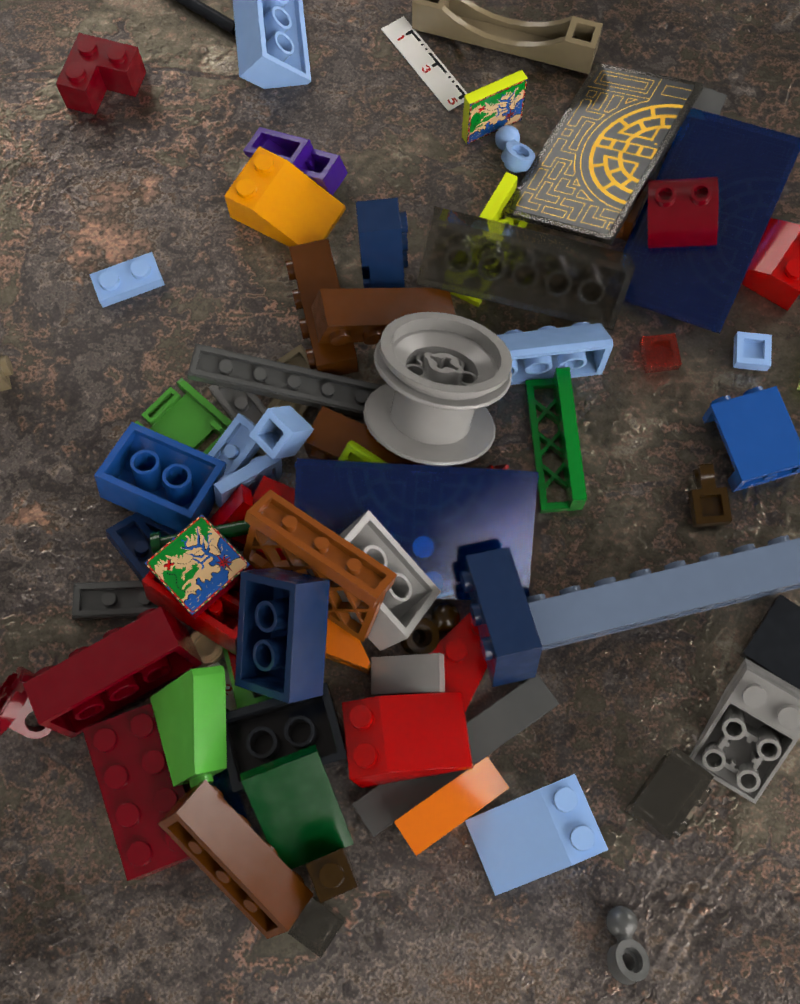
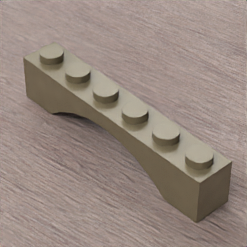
M470 0L412 1V29L586 74H590L603 23L575 16L547 22H526L509 19L479 7Z

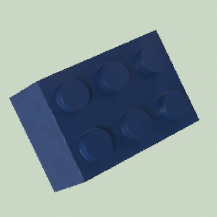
M276 567L241 571L235 686L289 704L323 695L329 579Z

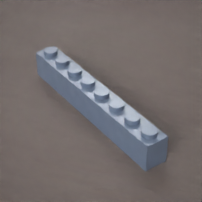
M789 535L780 536L767 542L768 546L756 548L755 544H747L733 550L734 554L722 557L720 552H713L699 557V562L686 565L685 560H680L665 565V570L651 573L650 569H642L629 574L630 579L616 581L615 577H609L596 581L594 583L595 587L581 590L580 585L560 590L559 596L546 598L545 594H537L527 597L542 644V651L800 589V538L790 540Z

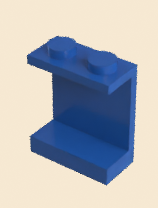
M762 386L754 387L744 392L743 396L732 399L729 395L722 396L710 403L702 419L704 424L715 421L735 470L727 479L732 492L800 472V439L777 386L763 389Z

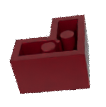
M79 33L56 81V85L67 108L96 115L107 90L136 97L146 75V70L138 47Z

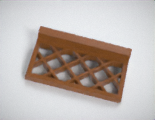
M269 490L246 512L244 521L250 527L243 557L255 569L276 567L307 575L306 569H312L316 577L329 579L328 619L364 642L370 634L386 592L394 584L398 574L272 490ZM275 548H281L287 560H281ZM256 549H262L268 561L257 554ZM337 591H344L349 602H342ZM348 612H355L360 623L352 619Z

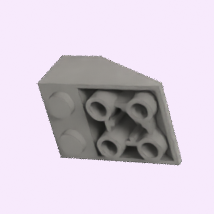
M745 658L722 694L687 763L756 804L800 738V689Z

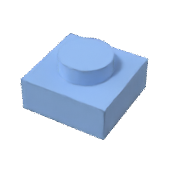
M737 331L734 336L733 368L768 371L771 367L772 335Z

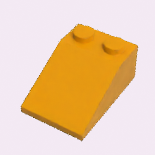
M260 146L224 195L231 218L288 247L326 239L346 210L344 204L288 160Z

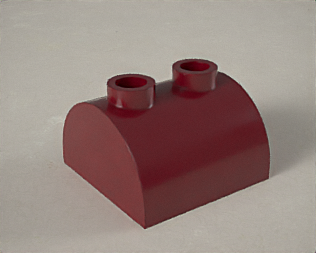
M718 177L648 180V248L717 245Z

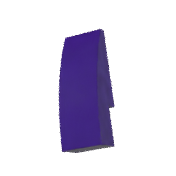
M259 127L243 150L245 155L251 158L260 146L288 160L332 196L348 174L340 155L314 149L309 139Z

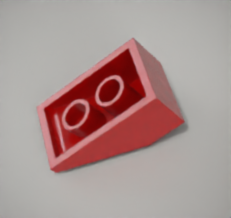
M764 217L736 281L786 311L790 309L800 294V224Z
M462 692L383 695L342 703L349 779L361 788L473 768Z

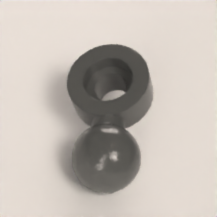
M615 906L606 916V927L617 940V943L613 944L608 950L607 965L611 975L619 983L631 985L647 977L650 961L644 947L632 939L638 926L635 913L626 906Z

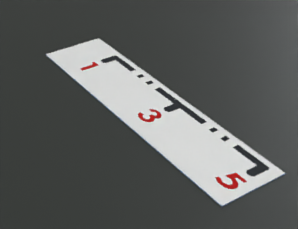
M404 16L381 29L448 112L464 103V96L468 93L420 35L412 29V26Z

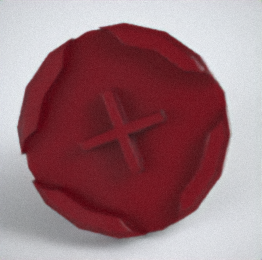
M21 666L17 668V673L13 672L0 686V736L10 728L25 737L40 739L47 736L52 730L41 725L33 727L25 721L27 715L33 712L23 683L34 678L35 674Z

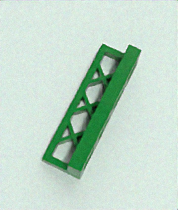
M570 367L556 368L553 378L525 381L540 513L582 510L587 501ZM552 388L554 400L546 408L535 400L534 390ZM554 407H555L556 415L551 412V410H552ZM536 409L541 413V415L538 418ZM545 417L554 422L558 428V432L551 440L539 432L538 425ZM558 438H559L560 447L555 444V442L558 440ZM540 441L546 445L542 450ZM549 449L562 459V465L555 473L542 462V457ZM562 471L564 475V480L561 477H559V474ZM544 474L549 477V480L546 483ZM553 481L565 489L567 501L547 503L546 490Z

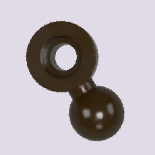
M450 603L438 604L432 610L431 619L422 618L410 636L400 642L404 650L412 655L431 653L438 645L439 631L449 632L459 623L460 614L458 609ZM415 630L420 634L418 643L413 640Z

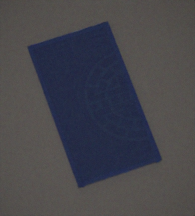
M689 107L656 180L718 177L717 245L648 248L647 198L605 289V295L720 334L800 153V137Z
M297 458L294 465L296 468L294 506L338 535L369 510L439 588L441 592L436 599L471 600L469 592L464 593L460 579V571L465 570L466 556L508 546L510 547L526 598L530 597L529 588L537 484L539 480L538 471Z

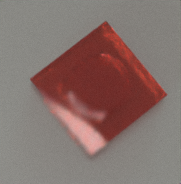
M675 333L641 337L639 345L645 373L679 370L682 362Z

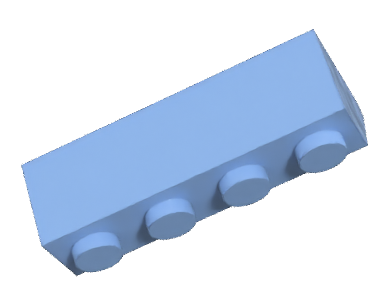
M232 0L239 77L263 89L308 85L311 82L303 0Z
M578 322L569 327L560 328L544 326L538 330L526 332L515 329L497 335L505 343L511 354V385L525 384L526 380L553 378L555 369L570 367L571 378L602 375L614 346L613 339L601 323Z

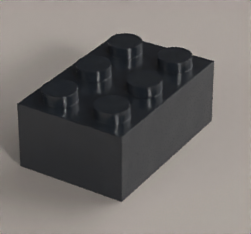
M323 683L322 696L290 704L272 698L226 712L227 770L233 793L239 795L246 793L241 782V773L312 745H316L325 769L348 762L345 742L327 683Z

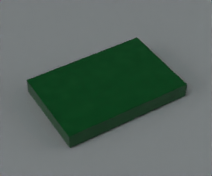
M316 745L309 746L240 774L242 785L267 842L275 848L278 857L290 869L354 844Z

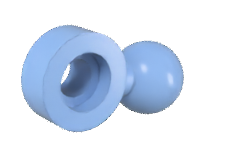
M504 125L500 127L495 134V143L503 151L501 159L504 162V166L514 173L528 171L535 159V153L528 146L520 143L519 131L514 126Z

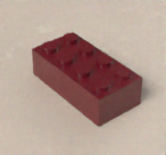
M160 606L143 611L137 616V620L124 627L109 630L103 635V639L91 646H84L74 650L69 654V658L61 663L40 669L35 673V677L23 683L38 724L73 738L82 733L83 728L107 719L177 679L190 669H195L202 665L203 662L186 626Z
M152 704L143 705L83 728L84 737L127 881L142 879L191 859L158 824L191 788L189 784L173 787Z

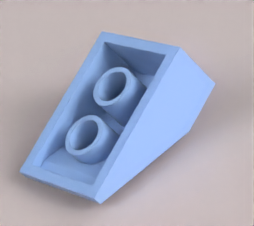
M575 774L465 820L495 896L608 850Z

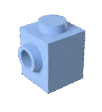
M291 406L272 407L265 411L248 436L275 460L295 456L314 428Z

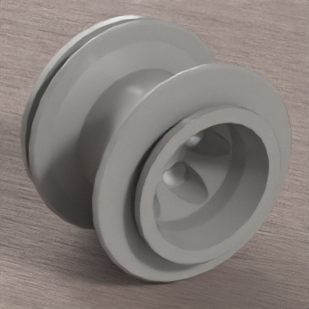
M417 312L404 315L388 324L382 332L381 339L377 343L374 352L375 366L386 384L379 386L369 395L363 410L364 422L371 435L377 442L394 454L407 460L430 466L461 465L483 456L491 448L496 432L493 417L486 406L499 401L507 393L512 380V358L505 343L485 326L473 320L448 313Z

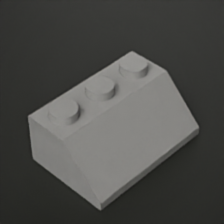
M368 510L339 536L398 574L394 584L386 592L368 636L369 640L379 651H382L410 636L441 591ZM306 569L311 576H315L312 569ZM337 591L342 602H349L344 591ZM348 612L352 619L360 623L355 612Z

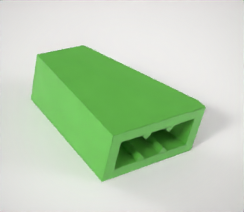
M223 665L190 669L150 697L173 787L189 784L192 789L205 779L211 784L214 782V775L227 769L226 681Z

